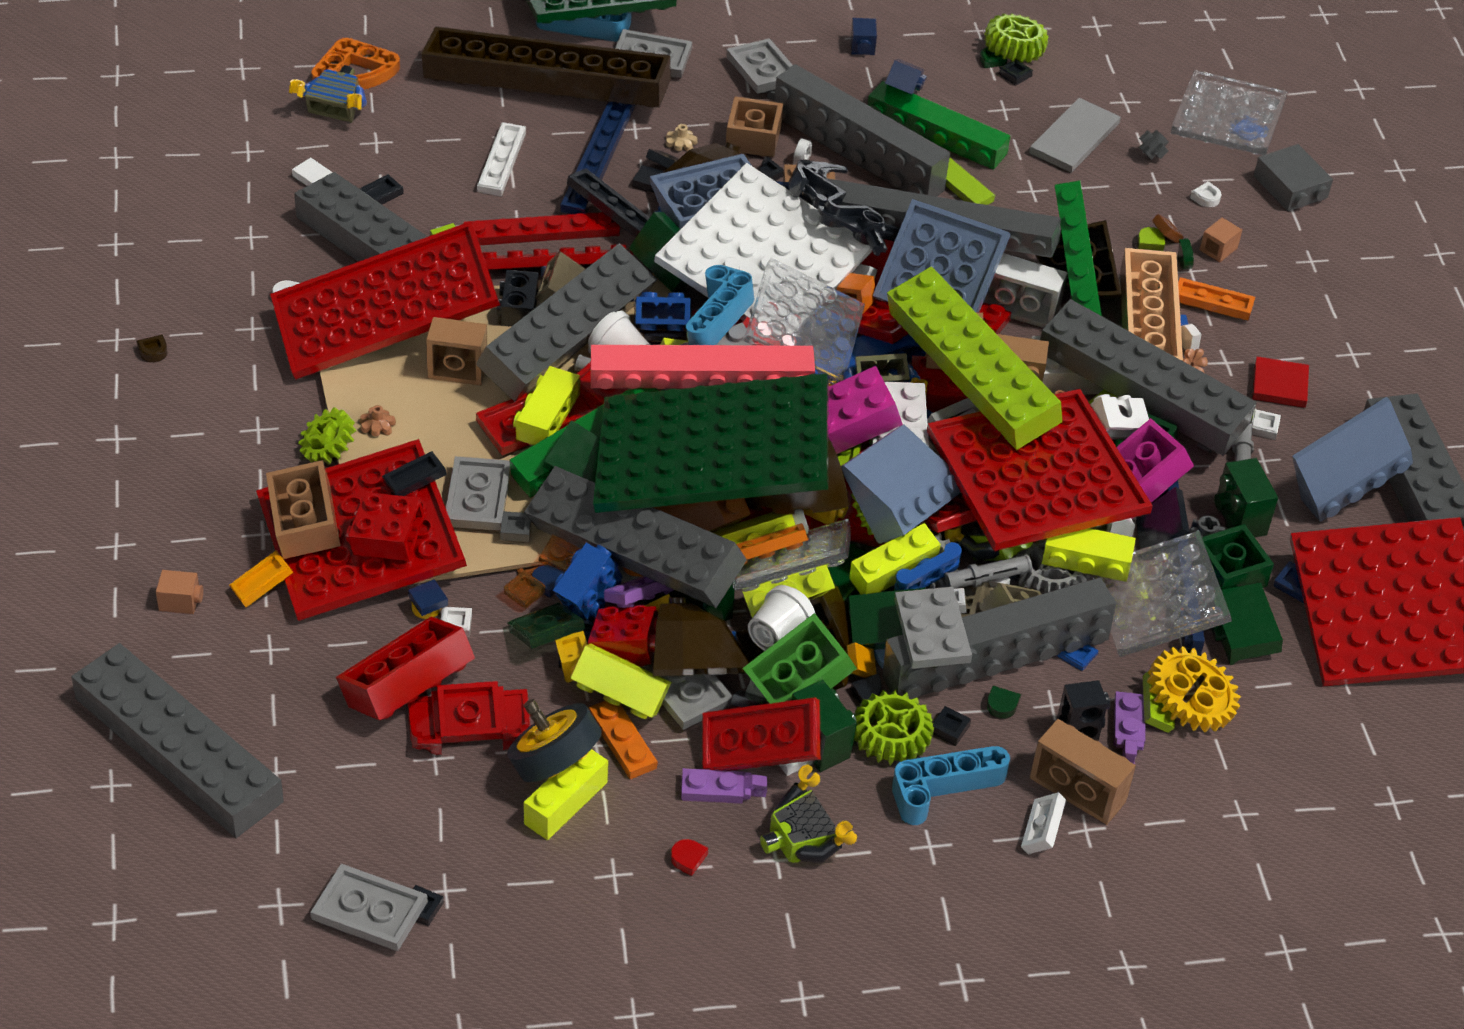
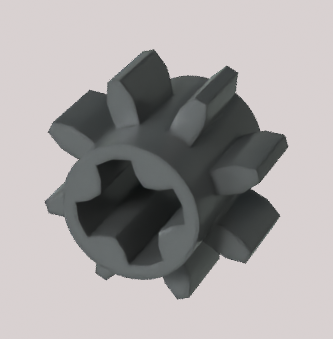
M1147 130L1139 138L1143 142L1139 148L1151 160L1155 156L1162 159L1169 151L1165 147L1169 141L1158 130H1155L1152 134Z
M1203 516L1199 521L1193 520L1188 538L1194 539L1195 544L1197 538L1224 531L1225 527H1220L1218 519L1212 516Z

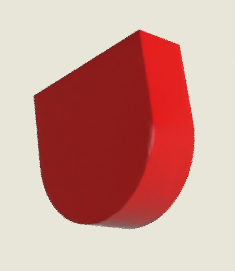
M691 839L679 840L673 845L671 850L672 864L677 869L693 876L708 855L709 848Z

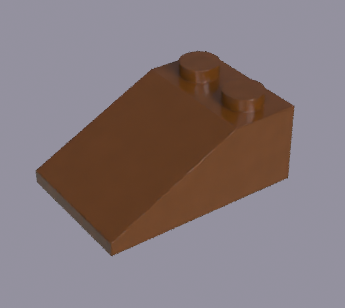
M744 498L653 507L712 533L739 523L751 514Z

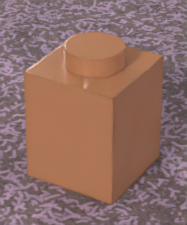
M1220 218L1204 231L1200 251L1218 262L1223 261L1238 249L1242 229L1226 219Z
M162 570L156 589L159 611L194 614L197 603H201L203 599V586L199 585L197 573Z

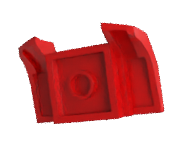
M498 681L437 685V691H432V696H420L415 701L408 703L409 732L412 746L419 750H428L432 754L442 755V743L502 739L503 750L509 749L514 740L531 726L530 714H528L523 706L528 701L527 689L504 690L503 686H498Z

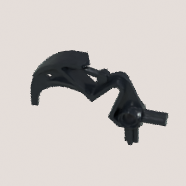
M799 160L788 185L792 196L798 198L802 192L806 193L811 197L813 207L820 214L818 219L820 223L831 228H848L853 231L852 235L858 242L870 245L874 255L879 256L881 252L886 253L887 247L883 239L895 242L900 227L885 224L883 217L867 205H841L847 192L827 179V174L830 172L847 174V168L827 162Z

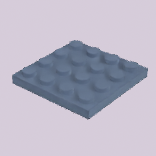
M912 199L873 297L888 302V291L932 266L975 312L979 313L1010 238V233Z

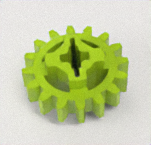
M335 407L332 408L331 412L324 409L322 416L315 414L314 420L306 423L309 428L301 431V435L304 438L298 442L302 446L299 451L311 463L323 460V463L325 461L329 465L333 457L340 459V454L343 451L349 450L346 446L347 443L354 441L350 436L356 432V429L353 427L355 424L354 420L344 410L341 409L339 411Z

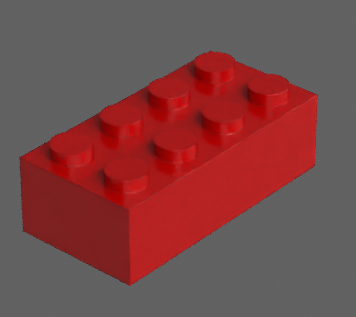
M431 616L336 676V679L349 708L381 720L392 716L395 710L404 704L415 701L422 692L441 684L442 679L450 674L464 669L466 664L475 659L462 627Z

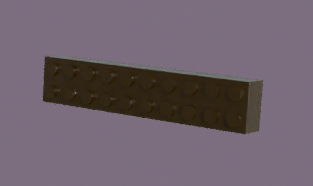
M435 26L421 53L423 78L660 108L671 81L670 55Z

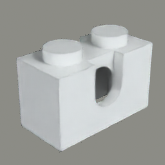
M1104 394L1094 398V402L1090 404L1111 439L1125 440L1149 420L1143 398H1131L1129 395L1116 398Z

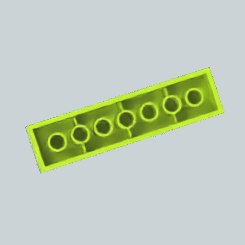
M932 266L887 292L890 314L1016 450L1062 423L1061 401Z

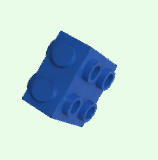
M642 292L640 297H636L634 301V326L640 328V333H644V331H657V329L679 332L686 330V324L690 320V298H684V293H668L667 297H657L656 292Z
M586 542L582 549L577 550L572 557L571 565L565 573L559 575L553 589L556 596L569 612L581 619L590 621L596 618L599 609L605 608V589L621 584V579L623 578L617 568L619 564L611 558V552L601 545L593 547Z

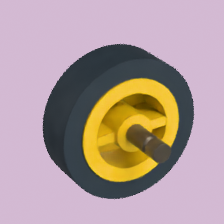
M531 699L523 706L528 714H530L534 724L514 740L508 749L507 756L525 782L549 779L586 757L598 742L602 730L585 704H571L544 716L535 700Z

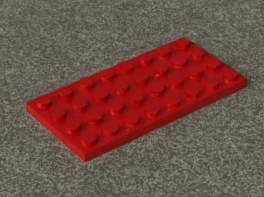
M472 221L270 294L291 372L295 380L428 332L433 317L461 320L500 306Z

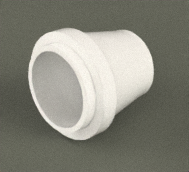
M618 311L606 315L594 328L588 340V352L591 354V345L650 344L631 323L630 316L624 311Z
M786 585L775 586L766 594L763 605L749 621V635L759 648L766 651L815 613L809 599L799 590Z

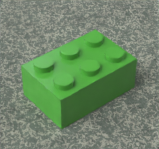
M813 613L743 669L769 703L791 701L792 693L822 679L831 689L857 668L844 649L816 614Z

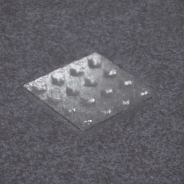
M1194 70L1173 122L1171 134L1222 145L1231 149L1243 150L1252 154L1266 155L1288 91Z
M771 257L765 267L744 341L751 345L813 346L816 372L818 374L827 373L828 382L834 385L843 381L844 370L849 366L865 304Z
M849 519L809 530L810 532L807 534L808 540L804 541L803 545L796 549L787 550L785 547L776 550L775 554L768 558L759 559L757 556L748 559V562L743 565L732 583L734 591L742 589L744 592L758 588L759 584L763 582L779 583L788 579V575L799 572V575H807L816 571V567L827 564L828 567H835L844 563V559L848 558L852 531Z
M1199 531L1134 551L1127 582L1101 577L1117 602L1111 634L1119 657L1232 621ZM1092 575V576H1093V579H1097V578H1100V577H1101V576Z

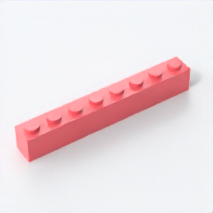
M591 345V388L684 389L697 386L722 385L725 383H741L753 380H769L815 374L813 346Z

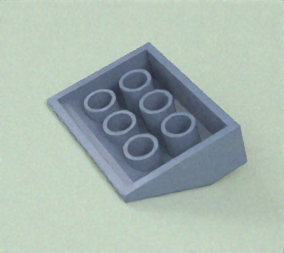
M744 154L653 175L650 176V183L661 211L682 229L746 163L751 164Z
M1385 397L1292 456L1301 500L1320 522L1328 517L1335 516L1340 509L1350 503L1359 501L1364 494L1374 488L1381 487L1388 479L1397 473L1405 472L1413 464L1410 445L1388 397Z
M904 424L841 466L843 475L878 544L905 535L961 493L955 482L954 475L950 473L947 463Z

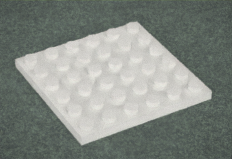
M746 163L655 255L654 262L707 297L705 271L710 266L724 265L750 273L753 281L755 301L739 319L744 321L749 317L777 342L785 346L837 290V286L871 253L872 249L870 245L858 242L853 237V232L848 228H831L820 223L818 220L820 214L815 207L800 197H793L788 189Z

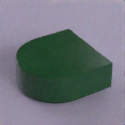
M989 47L983 48L980 52V62L984 69L1007 64V59H1003V55L996 56L995 52L989 51Z
M1188 238L1179 239L1178 259L1182 270L1192 269L1194 265L1193 250Z
M993 685L988 696L987 710L996 718H1010L1016 712L1021 694Z

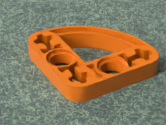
M342 38L336 41L312 69V80L319 77L324 70L329 69L339 72L343 65L349 66L352 63L373 70L354 75L358 78L359 86L363 89H369L388 81L399 72L400 57L397 53L352 38ZM364 55H372V57H363V56H364ZM330 62H340L338 64H330Z

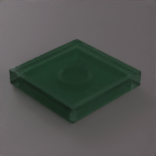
M559 602L507 622L509 632L531 649L585 629L583 619Z

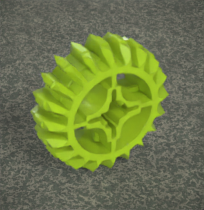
M1012 13L1010 15H997L994 19H990L984 34L985 45L989 47V51L995 52L996 56L1003 55V59H1010L1012 62L1015 59L1021 63L1023 61L1028 63L1032 60L1036 61L1039 57L1043 56L1048 44L1047 30L1043 29L1042 24H1037L1036 20H1030L1029 17L1017 16Z
M883 690L880 697L872 693L869 700L863 699L860 707H857V710H855L854 716L857 726L854 741L858 742L859 750H866L867 758L874 755L877 756L878 763L885 759L888 760L891 766L896 760L901 762L906 760V758L909 760L915 759L917 755L923 756L926 748L931 744L934 731L931 714L927 713L926 705H919L918 697L909 699L907 692L901 696L894 690L892 694L888 695ZM877 720V725L872 727L871 723ZM914 728L915 732L909 735V729Z

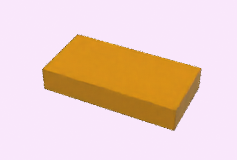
M275 550L229 584V586L243 605L248 607L291 575L293 571L277 550Z

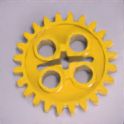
M1184 646L1179 651L1174 647L1169 652L1164 650L1160 656H1157L1148 671L1150 677L1147 682L1152 685L1149 692L1157 694L1154 702L1163 703L1164 706L1161 711H1170L1172 713L1171 720L1177 717L1180 718L1181 726L1184 727L1187 722L1190 723L1193 731L1198 726L1201 727L1203 732H1207L1209 728L1214 732L1219 727L1224 728L1237 714L1236 711L1240 707L1237 702L1241 696L1235 693L1238 686L1230 684L1233 676L1224 675L1223 672L1226 670V667L1218 668L1216 666L1217 660H1207L1205 652L1198 656L1195 648H1192L1190 653L1187 652ZM1199 676H1204L1205 680L1188 703H1185L1183 701L1185 695Z

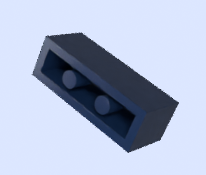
M896 59L885 83L907 93L914 94L916 90H922L927 76L923 75L925 69Z

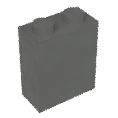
M1299 144L1258 157L1254 177L1287 211L1328 198L1333 181Z

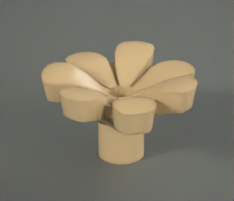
M685 124L678 125L675 128V132L669 131L666 135V146H674L676 151H681L683 147L686 151L693 149V145H696L698 141L692 131H687L688 127Z

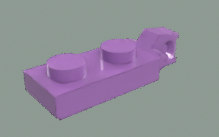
M642 576L605 589L604 600L605 602L616 603L617 607L627 608L634 606L638 600L653 599L657 593L667 595L674 589Z
M1116 691L1114 697L1113 745L1122 748V756L1135 764L1137 750H1143L1145 744L1143 694Z
M685 768L682 771L681 800L743 804V800L751 799V797H766L767 776L751 775V773L744 771Z

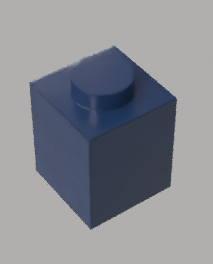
M853 18L851 54L875 55L877 41L876 19Z

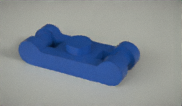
M950 542L945 546L944 552L931 559H923L911 570L900 569L896 574L894 591L925 588L943 578L946 572L950 573L957 570L962 552L961 546L955 542Z

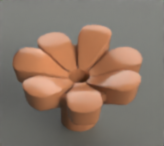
M1187 349L1185 351V358H1183L1185 363L1203 373L1204 370L1201 367L1208 365L1207 358L1202 357L1204 354L1203 349H1195V351Z
M375 405L369 408L368 414L360 416L359 423H361L360 429L363 433H368L371 430L372 436H379L380 431L385 435H390L392 433L391 426L396 424L394 416L389 414V411L383 410V407L380 405Z

